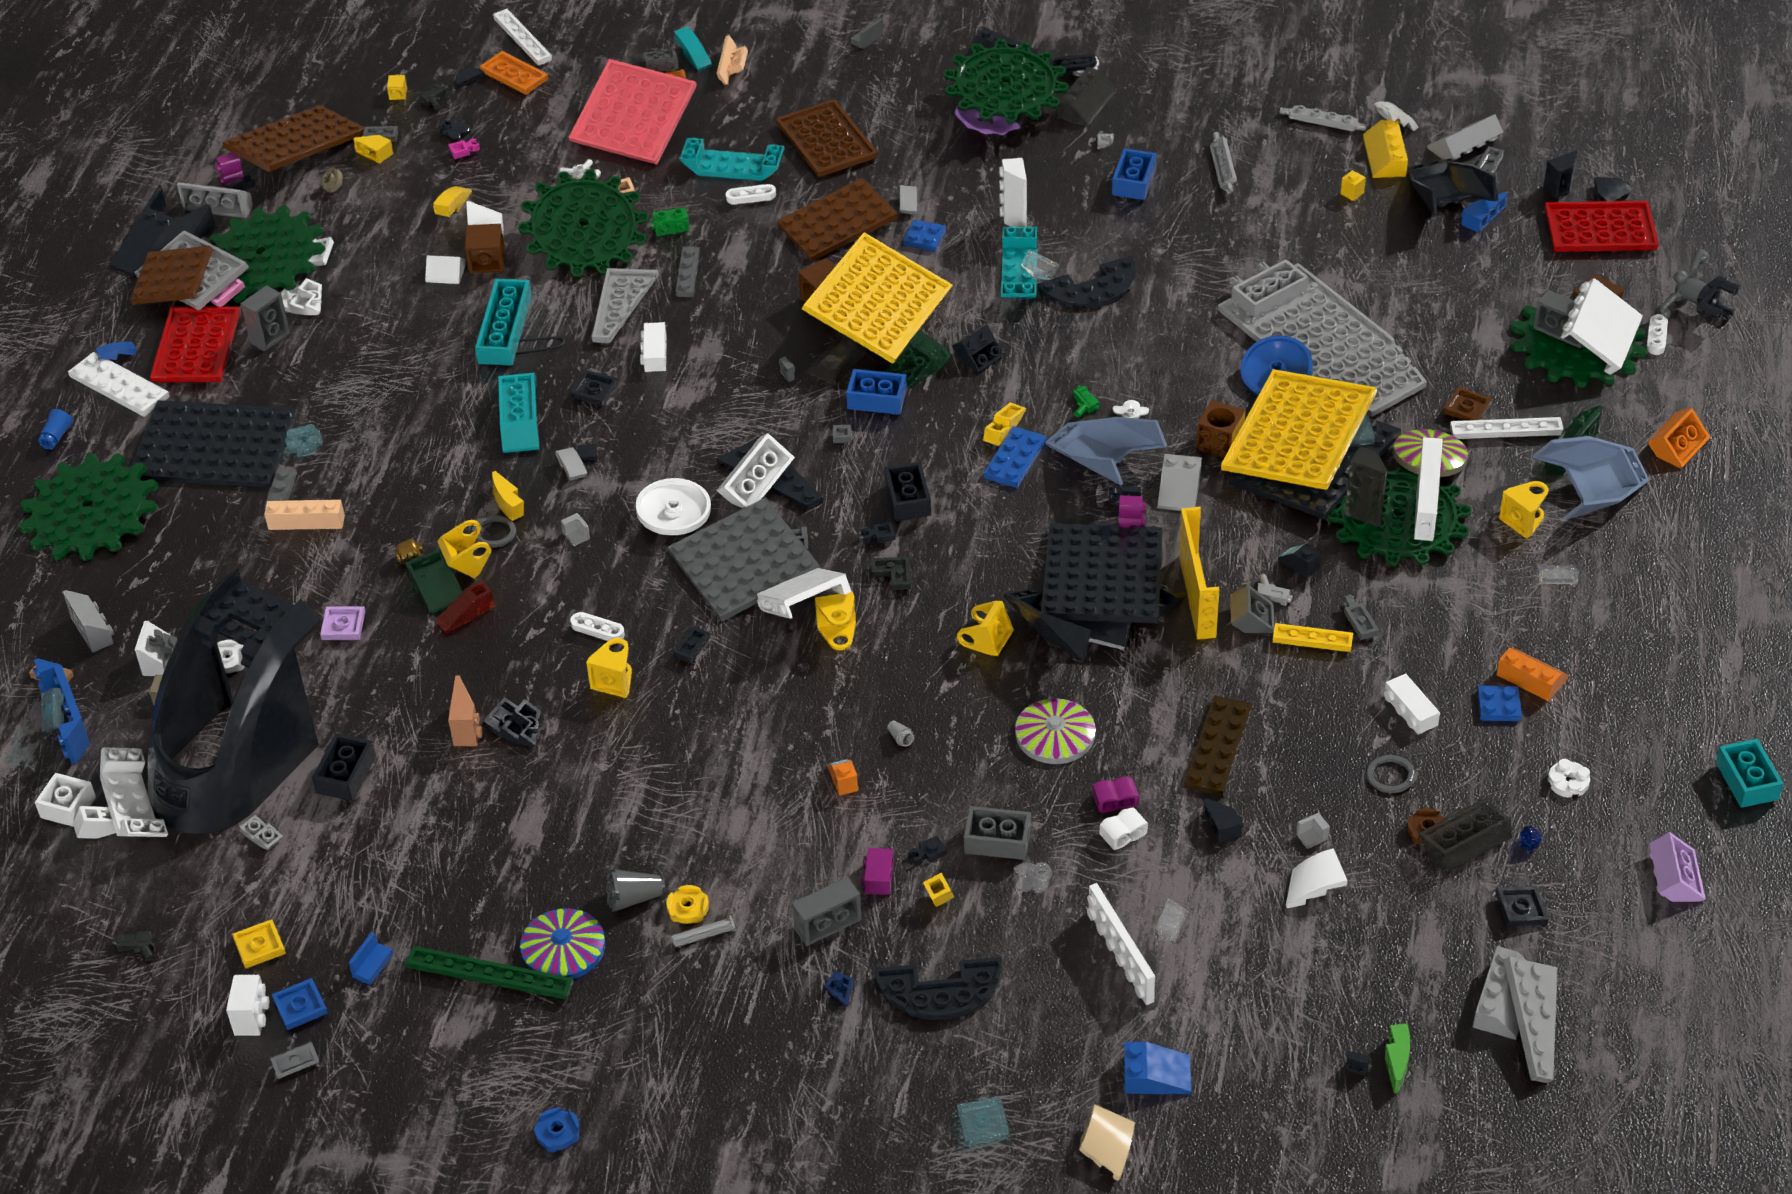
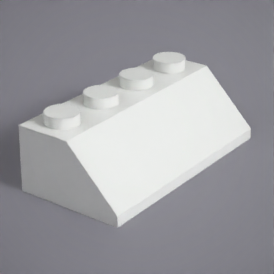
M1023 158L1002 159V166L999 167V174L1002 177V180H999V187L1002 190V193L999 194L1000 204H1002V207H999L1000 217L1004 218V224L1008 226L1027 227V178Z
M766 433L755 442L717 491L730 503L743 509L761 500L795 457L771 435Z

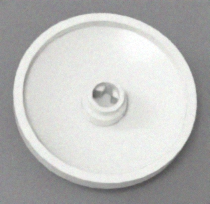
M679 478L663 479L648 485L640 492L636 500V514L639 521L649 530L663 535H681L692 532L707 521L711 512L710 497L706 490L695 482Z

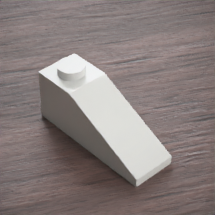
M79 807L73 822L77 838H100L116 833L109 807Z

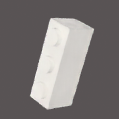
M665 322L644 323V331H641V341L644 342L640 343L641 353L643 354H640L641 365H644L645 372L666 371L667 335Z
M1407 674L1386 682L1385 699L1395 707L1397 713L1402 715L1407 721L1408 726L1413 728L1417 734L1438 726L1440 712Z

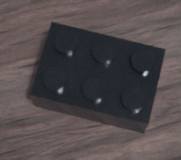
M921 462L884 467L885 485L894 520L900 521L931 516V498Z
M335 733L312 776L316 794L353 801L376 758L373 741Z

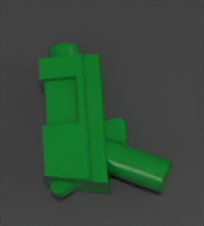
M1079 385L1073 390V397L1078 401L1077 406L1079 407L1074 412L1077 418H1080L1085 411L1090 414L1099 409V401L1088 392V388L1085 385L1082 387Z

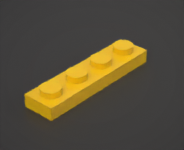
M1275 623L1272 643L1351 652L1353 633Z

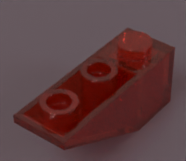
M483 581L468 587L437 618L436 623L447 633L494 608L492 590Z

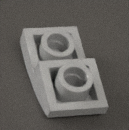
M899 186V213L916 215V186Z
M573 447L555 452L561 469L564 468L569 481L586 477L587 471Z
M256 815L240 826V831L246 837L266 850H269L283 838L270 824L266 825Z

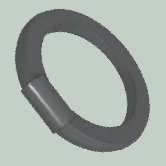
M488 516L477 521L481 527L490 522L504 523L510 528V533L498 541H487L478 535L476 543L485 542L490 548H498L510 543L515 537L516 527L506 517ZM473 526L472 533L475 531L476 526Z
M1396 755L1378 757L1367 768V779L1370 784L1377 790L1385 793H1400L1407 790L1410 786H1413L1417 774L1408 760ZM1394 762L1405 767L1408 775L1406 781L1402 784L1387 786L1379 783L1374 778L1373 771L1382 763Z

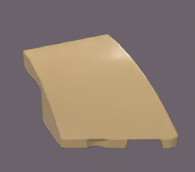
M1094 1104L1090 1113L1089 1124L1081 1136L1079 1150L1091 1158L1099 1167L1105 1166L1114 1173L1113 1178L1118 1181L1128 1156L1135 1122Z

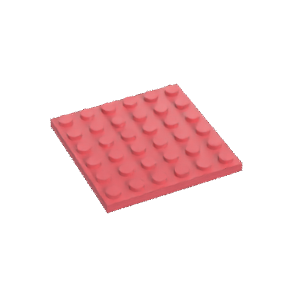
M609 59L569 136V140L657 165L697 84L692 80Z

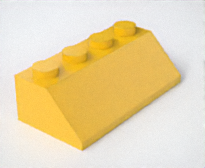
M1391 119L1381 120L1363 134L1372 178L1406 177L1408 159L1398 119L1395 121Z

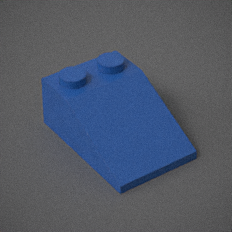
M1124 1042L1125 1094H1191L1190 1055L1148 1042Z

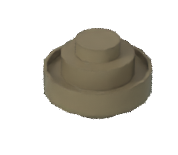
M330 168L324 173L321 181L323 190L332 193L341 187L343 178L341 171Z

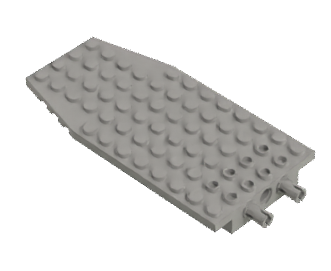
M1285 259L1269 267L1265 262H1262L1256 268L1260 273L1245 281L1241 280L1238 276H1233L1230 280V285L1233 286L1232 298L1218 305V311L1256 342L1270 336H1288L1302 342L1312 356V376L1376 387L1377 393L1366 413L1371 417L1426 387L1427 381L1417 368L1411 365L1410 359L1403 355L1402 349L1394 343L1395 340L1390 334L1299 263L1293 265Z

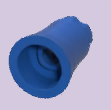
M52 409L50 411L45 426L38 438L40 446L45 449H54L64 433L73 424V419L68 413L60 409Z

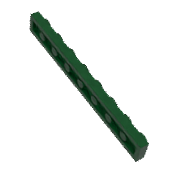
M416 946L412 947L405 962L407 968L564 1000L568 999L574 984L573 978Z

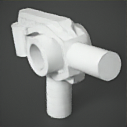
M588 159L583 165H577L573 169L560 168V172L566 171L572 178L578 180L583 177L585 170L590 169L593 162ZM596 169L594 171L596 172V179H598L601 171Z

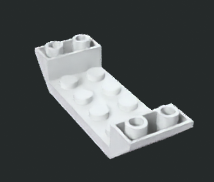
M102 747L100 764L101 784L117 836L167 837L168 832L164 819H155L141 775L145 765L141 748Z

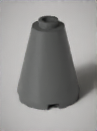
M609 869L607 871L606 881L610 880L609 887H606L609 907L613 908L612 911H618L659 897L665 891V881L659 875Z

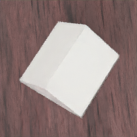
M427 255L425 280L432 283L459 284L467 261L461 257Z

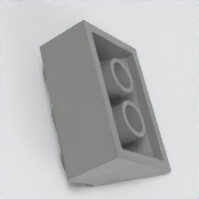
M67 590L63 591L70 617L91 652L93 653L114 644L112 627L110 624L106 625L107 621L104 614H99L100 610L95 601L92 602L88 595Z

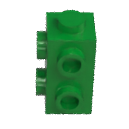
M685 207L652 213L653 220H650L651 230H655L656 236L690 231Z

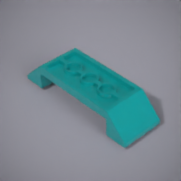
M687 138L680 161L699 176L763 181L778 170L784 146L768 145L765 155L704 150L703 139Z
M1003 227L1001 299H1036L1037 227Z
M526 373L498 376L500 430L503 453L539 450L535 390L537 389L536 374Z

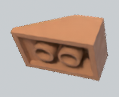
M455 675L448 719L453 745L477 746L478 739L482 738V727L478 726L480 716L479 713H476L475 705L460 676Z

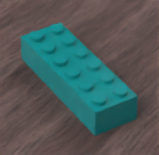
M495 279L475 347L478 364L513 365L532 298L530 280Z

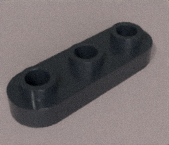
M1093 54L1056 57L1050 61L1049 65L1063 66L1066 72H1075L1095 68L1097 60Z

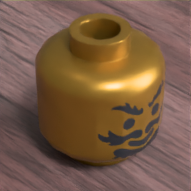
M408 539L397 544V550H394L399 563H403L405 566L421 561V553L424 552L420 542L416 543L414 539Z

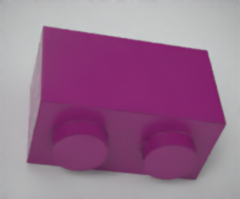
M868 848L867 856L863 857V868L866 870L861 873V885L865 886L866 894L890 895L894 864L893 849Z

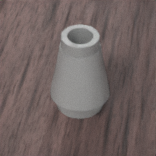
M891 721L888 724L887 729L898 745L906 747L914 741V734L910 728L896 721Z

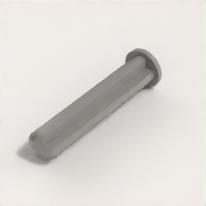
M729 915L727 919L672 936V941L675 947H679L732 930L735 932L734 922L731 915Z

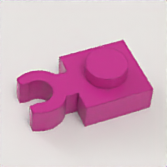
M471 139L466 143L463 140L449 144V150L454 159L470 155V151L480 150L476 139Z

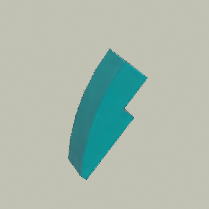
M689 27L674 31L675 42L681 47L683 55L697 71L712 66L705 49Z

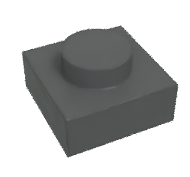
M786 357L780 358V373L787 382L795 380L794 372L796 369L794 364L789 362Z
M833 425V443L851 442V425Z

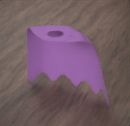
M957 106L955 111L956 116L968 128L975 129L984 134L1005 135L1008 131L1020 128L1016 122L1008 124L1002 116H993L990 119L994 121L993 124L978 121L977 118H980V111L977 109L963 112Z

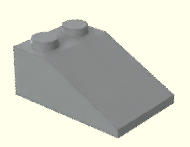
M1165 454L1157 508L1181 511V508L1196 506L1201 476V457Z

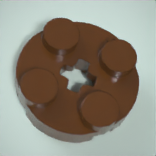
M1422 808L1417 810L1416 814H1411L1407 825V831L1412 837V842L1423 845H1442L1449 834L1450 824L1446 816L1444 818L1435 809ZM1426 825H1430L1432 829H1427L1425 827Z

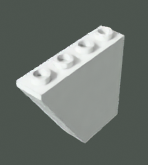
M1423 437L1416 491L1414 539L1433 541L1443 441V439Z

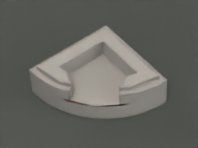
M1097 134V149L1110 146L1113 143L1114 134Z

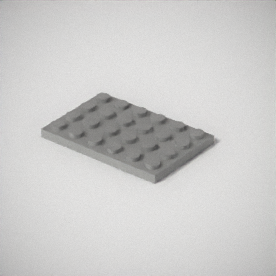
M182 231L160 251L199 246H211L213 250L196 298L180 300L199 311L249 267L246 262L186 231ZM143 265L137 271L134 272L137 278L139 277Z

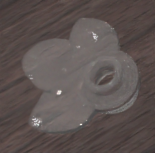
M1027 862L1014 867V871L1021 876L1016 884L1017 890L1026 892L1033 889L1036 894L1046 891L1049 886L1048 881L1052 878V869L1047 863L1040 862L1034 865Z

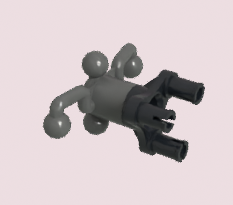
M1700 249L1696 252L1692 261L1689 275L1683 270L1675 272L1674 281L1677 283L1675 292L1660 305L1656 314H1661L1668 319L1671 315L1668 307L1674 301L1677 302L1682 299L1696 304L1697 313L1701 315L1706 314L1717 321L1721 316L1730 320V316L1734 314V309L1721 304L1719 301L1720 292L1722 289L1735 296L1740 289V285L1728 281L1726 277L1721 275L1708 284L1696 279L1698 265L1706 263L1709 259V254L1705 250Z

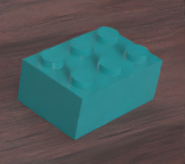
M1758 738L1719 746L1716 764L1741 808L1780 799L1784 783Z

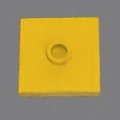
M272 919L232 934L245 969L286 954Z

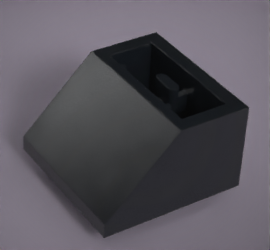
M1577 151L1547 161L1543 187L1554 198L1564 196L1570 192L1574 178Z
M987 325L975 329L951 345L959 360L977 373L1004 356L1003 351Z

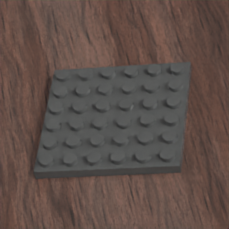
M766 498L668 546L669 553L721 622L757 604L758 593L820 568L818 562Z

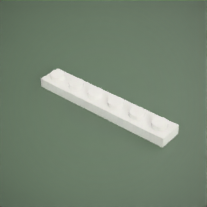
M508 9L493 14L494 20L537 65L545 64L552 60V55Z
M1561 417L1450 422L1451 434L1457 439L1563 435L1564 431Z

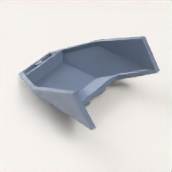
M1125 417L1067 423L1045 442L1046 446L1119 485H1122L1123 481L1116 464L1121 462L1128 453L1165 448L1167 446L1158 420Z
M1590 436L1551 440L1532 455L1534 459L1564 467L1577 491V495L1581 499V504L1563 517L1564 520L1617 504L1650 480L1634 448Z

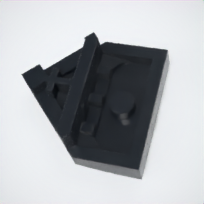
M1595 177V193L1593 197H1598L1601 201H1618L1630 194L1633 189L1621 178Z

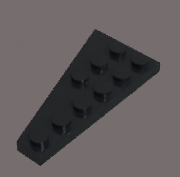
M759 438L717 457V464L721 466L726 465L733 471ZM790 464L770 488L775 491V494L789 498L790 502L805 510L823 503L822 496Z

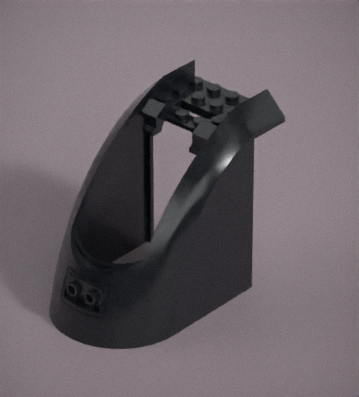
M238 569L226 575L198 602L187 618L172 648L154 704L147 760L148 797L154 816L157 819H164L165 826L183 833H213L243 821L319 745L294 648L321 623L320 619L301 598L293 605L241 580ZM232 618L257 630V632L254 633L252 629H245L239 626L236 621H232ZM218 634L243 645L241 665L247 667L248 671L235 700L232 697L217 644ZM228 704H233L224 729L215 765L205 768H189L172 760Z

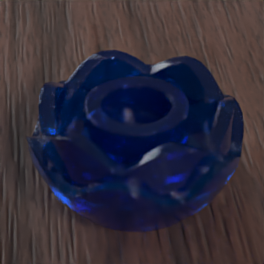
M1533 825L1524 826V829L1520 832V845L1526 851H1533L1541 843V833Z

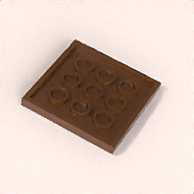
M211 246L148 252L130 298L131 303L135 305L195 299L213 251Z

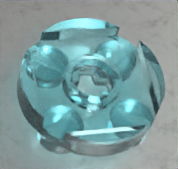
M308 424L295 429H289L285 443L290 453H297V456H307L318 451L317 447L322 445L323 440L320 431L313 424Z

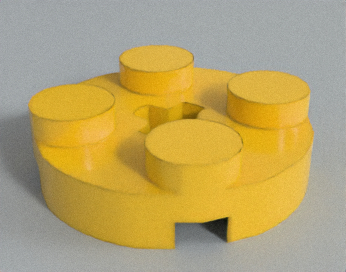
M693 885L681 886L674 893L672 891L666 902L670 919L673 922L700 923L709 909L708 896L699 887ZM687 902H691V906L685 907L683 905H686Z

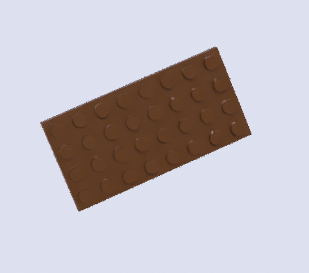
M316 105L311 109L223 141V148L270 172L363 135L365 128L322 105Z

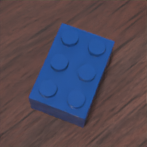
M1124 148L1112 179V195L1145 200L1156 170L1157 153Z
M853 369L846 392L847 409L900 415L907 392L906 374Z

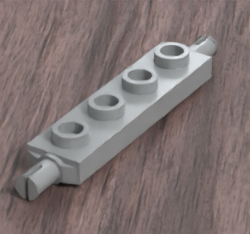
M1301 105L1294 106L1291 109L1280 108V114L1289 115L1291 119L1349 131L1362 130L1365 132L1368 126L1367 124L1358 123V119L1350 115L1343 116L1335 112H1323L1320 109H1309Z
M1214 132L1212 134L1214 140L1210 145L1219 185L1220 188L1231 194L1234 191L1232 185L1237 181L1227 139L1219 136L1218 132Z

